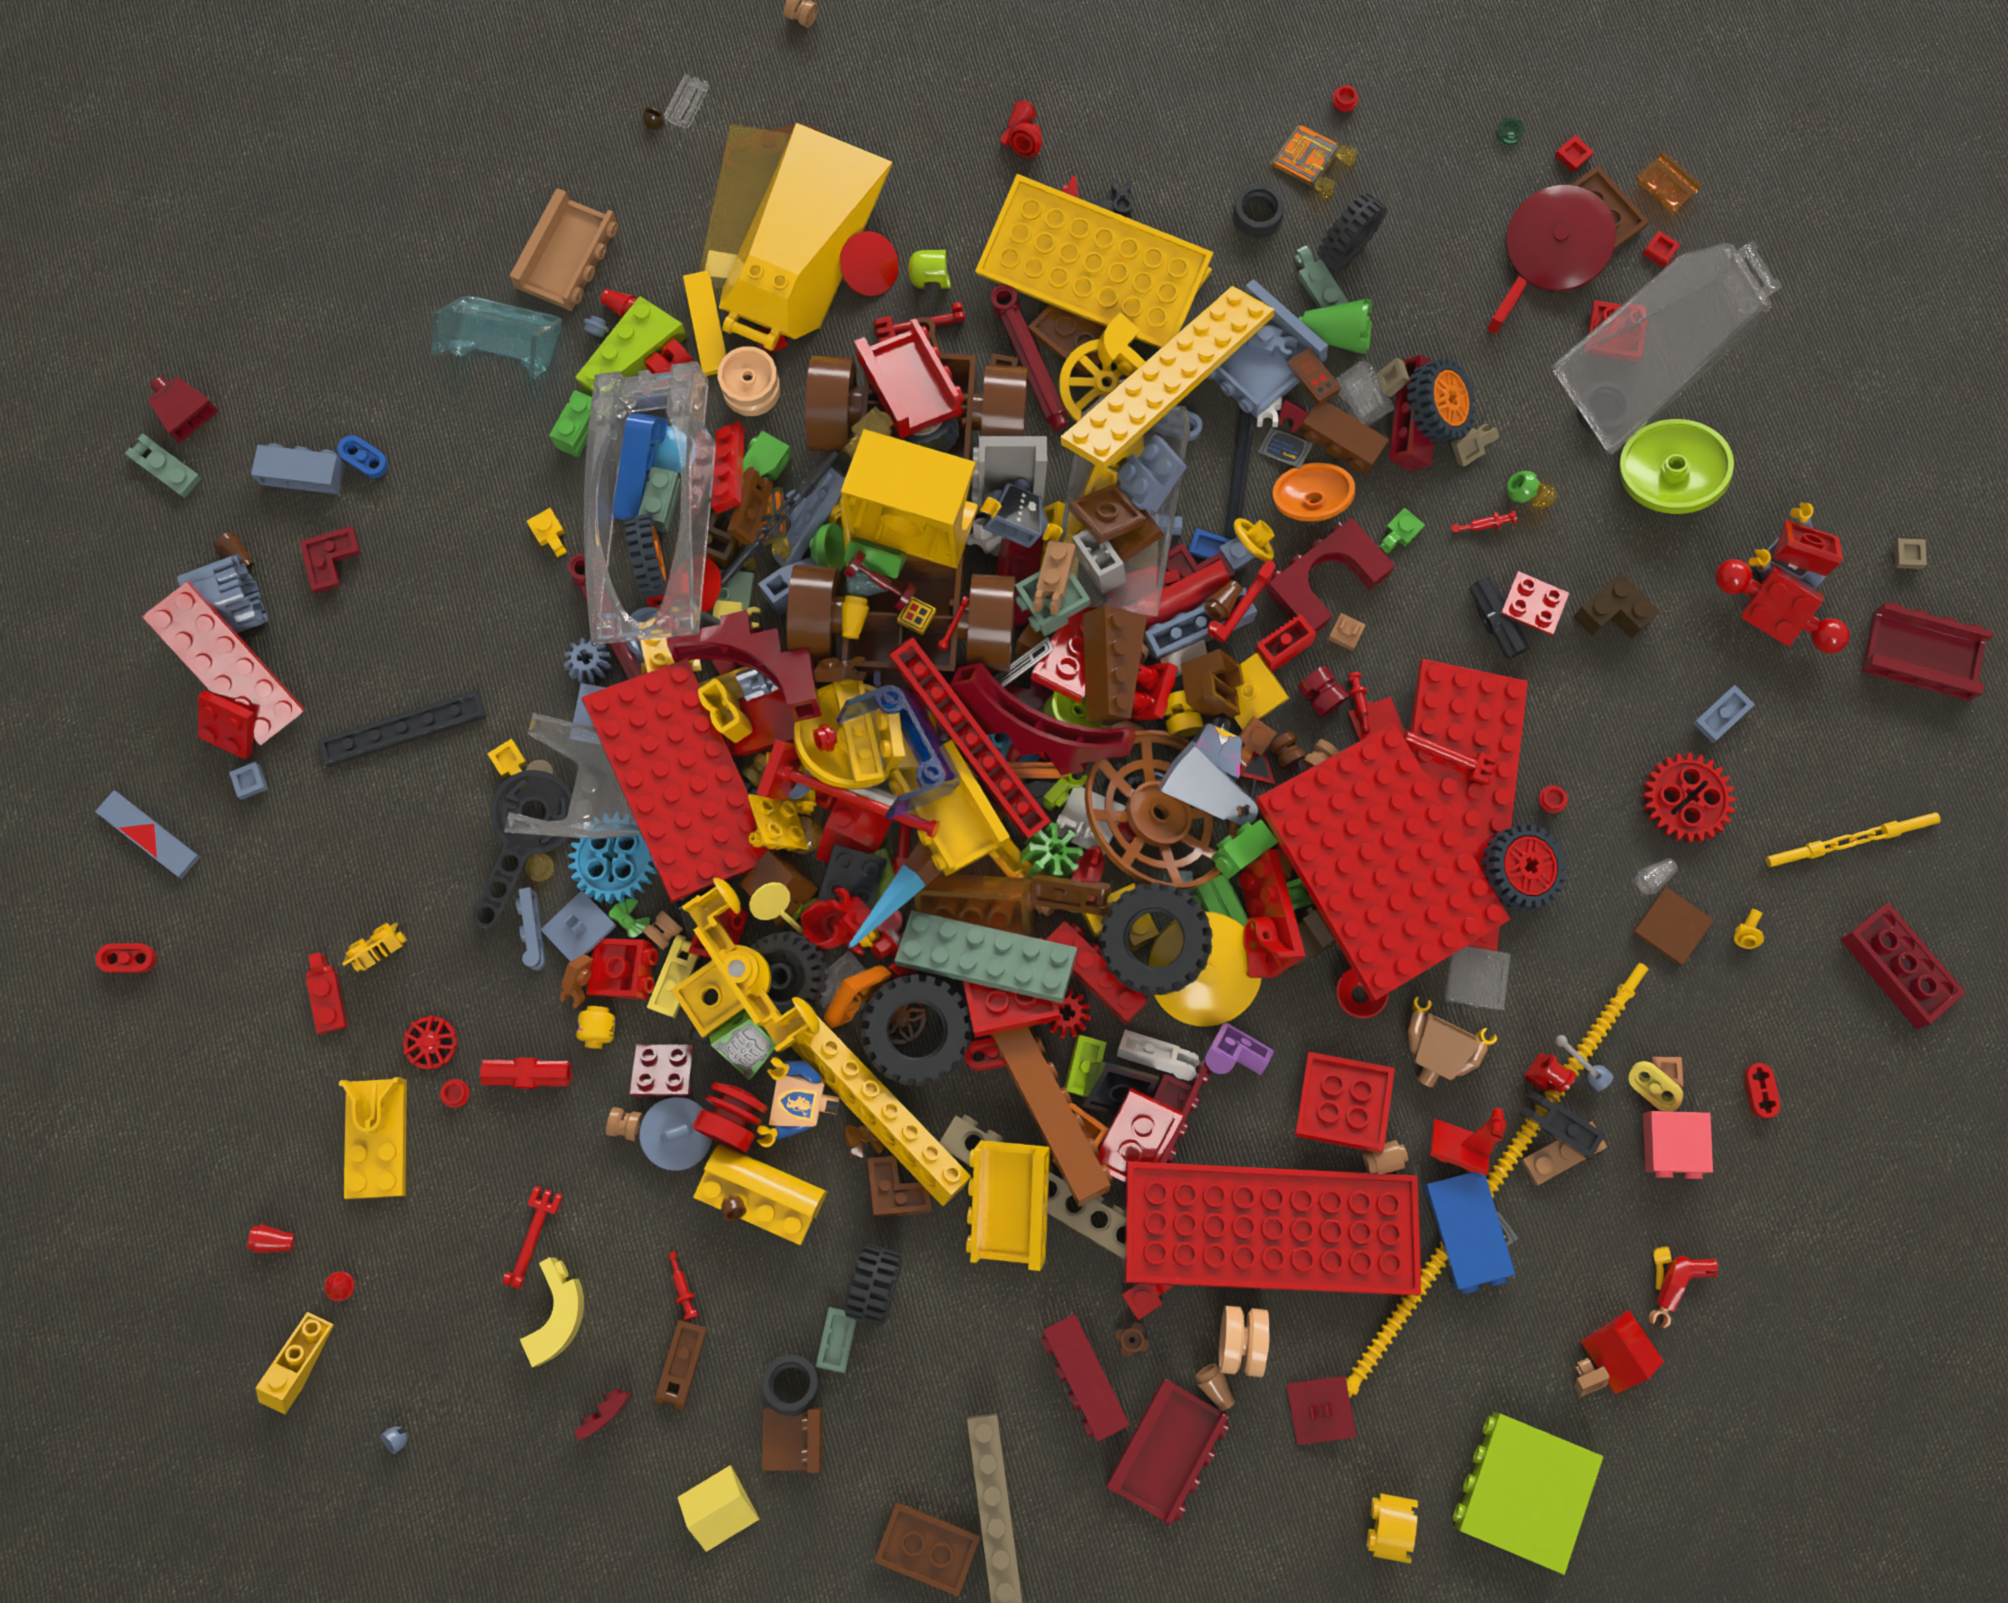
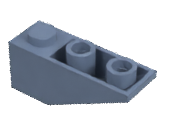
M811 557L782 567L758 583L764 599L779 617L787 613L789 585L793 566L795 564L818 566ZM845 568L840 572V575L844 573Z

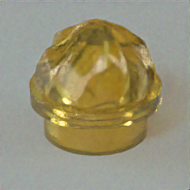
M1539 482L1536 496L1529 499V501L1537 509L1550 508L1555 504L1557 493L1551 484Z

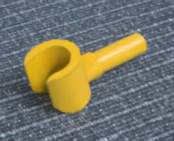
M1667 1246L1656 1248L1653 1252L1656 1264V1289L1659 1290L1664 1280L1663 1264L1672 1263L1670 1250Z

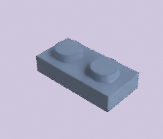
M1734 685L1693 724L1714 743L1755 704Z

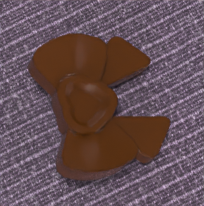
M847 1125L844 1128L843 1136L845 1143L851 1148L850 1154L858 1159L863 1158L862 1143L870 1142L877 1155L885 1148V1145L866 1125L859 1126L858 1128Z

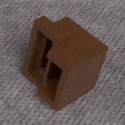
M1221 649L1181 664L1185 698L1188 705L1207 718L1221 713H1225L1230 718L1241 714L1238 694L1235 687L1244 684L1241 664Z
M770 850L765 852L764 856L756 863V866L751 869L740 883L741 887L750 897L765 884L775 882L785 885L790 892V902L785 912L791 918L801 907L800 904L805 905L818 889L794 861ZM781 915L772 919L776 925L783 928L788 923Z

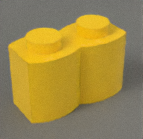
M714 678L698 689L699 699L702 705L710 711L711 721L719 732L734 743L739 742L752 733L749 718L740 711V704L736 695Z

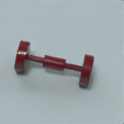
M858 550L843 574L852 578L857 570H860L869 576L871 582L883 590L889 589L898 595L894 607L902 611L911 600L917 587L911 583H908L902 591L891 585V580L874 570L872 572L861 565L866 554Z

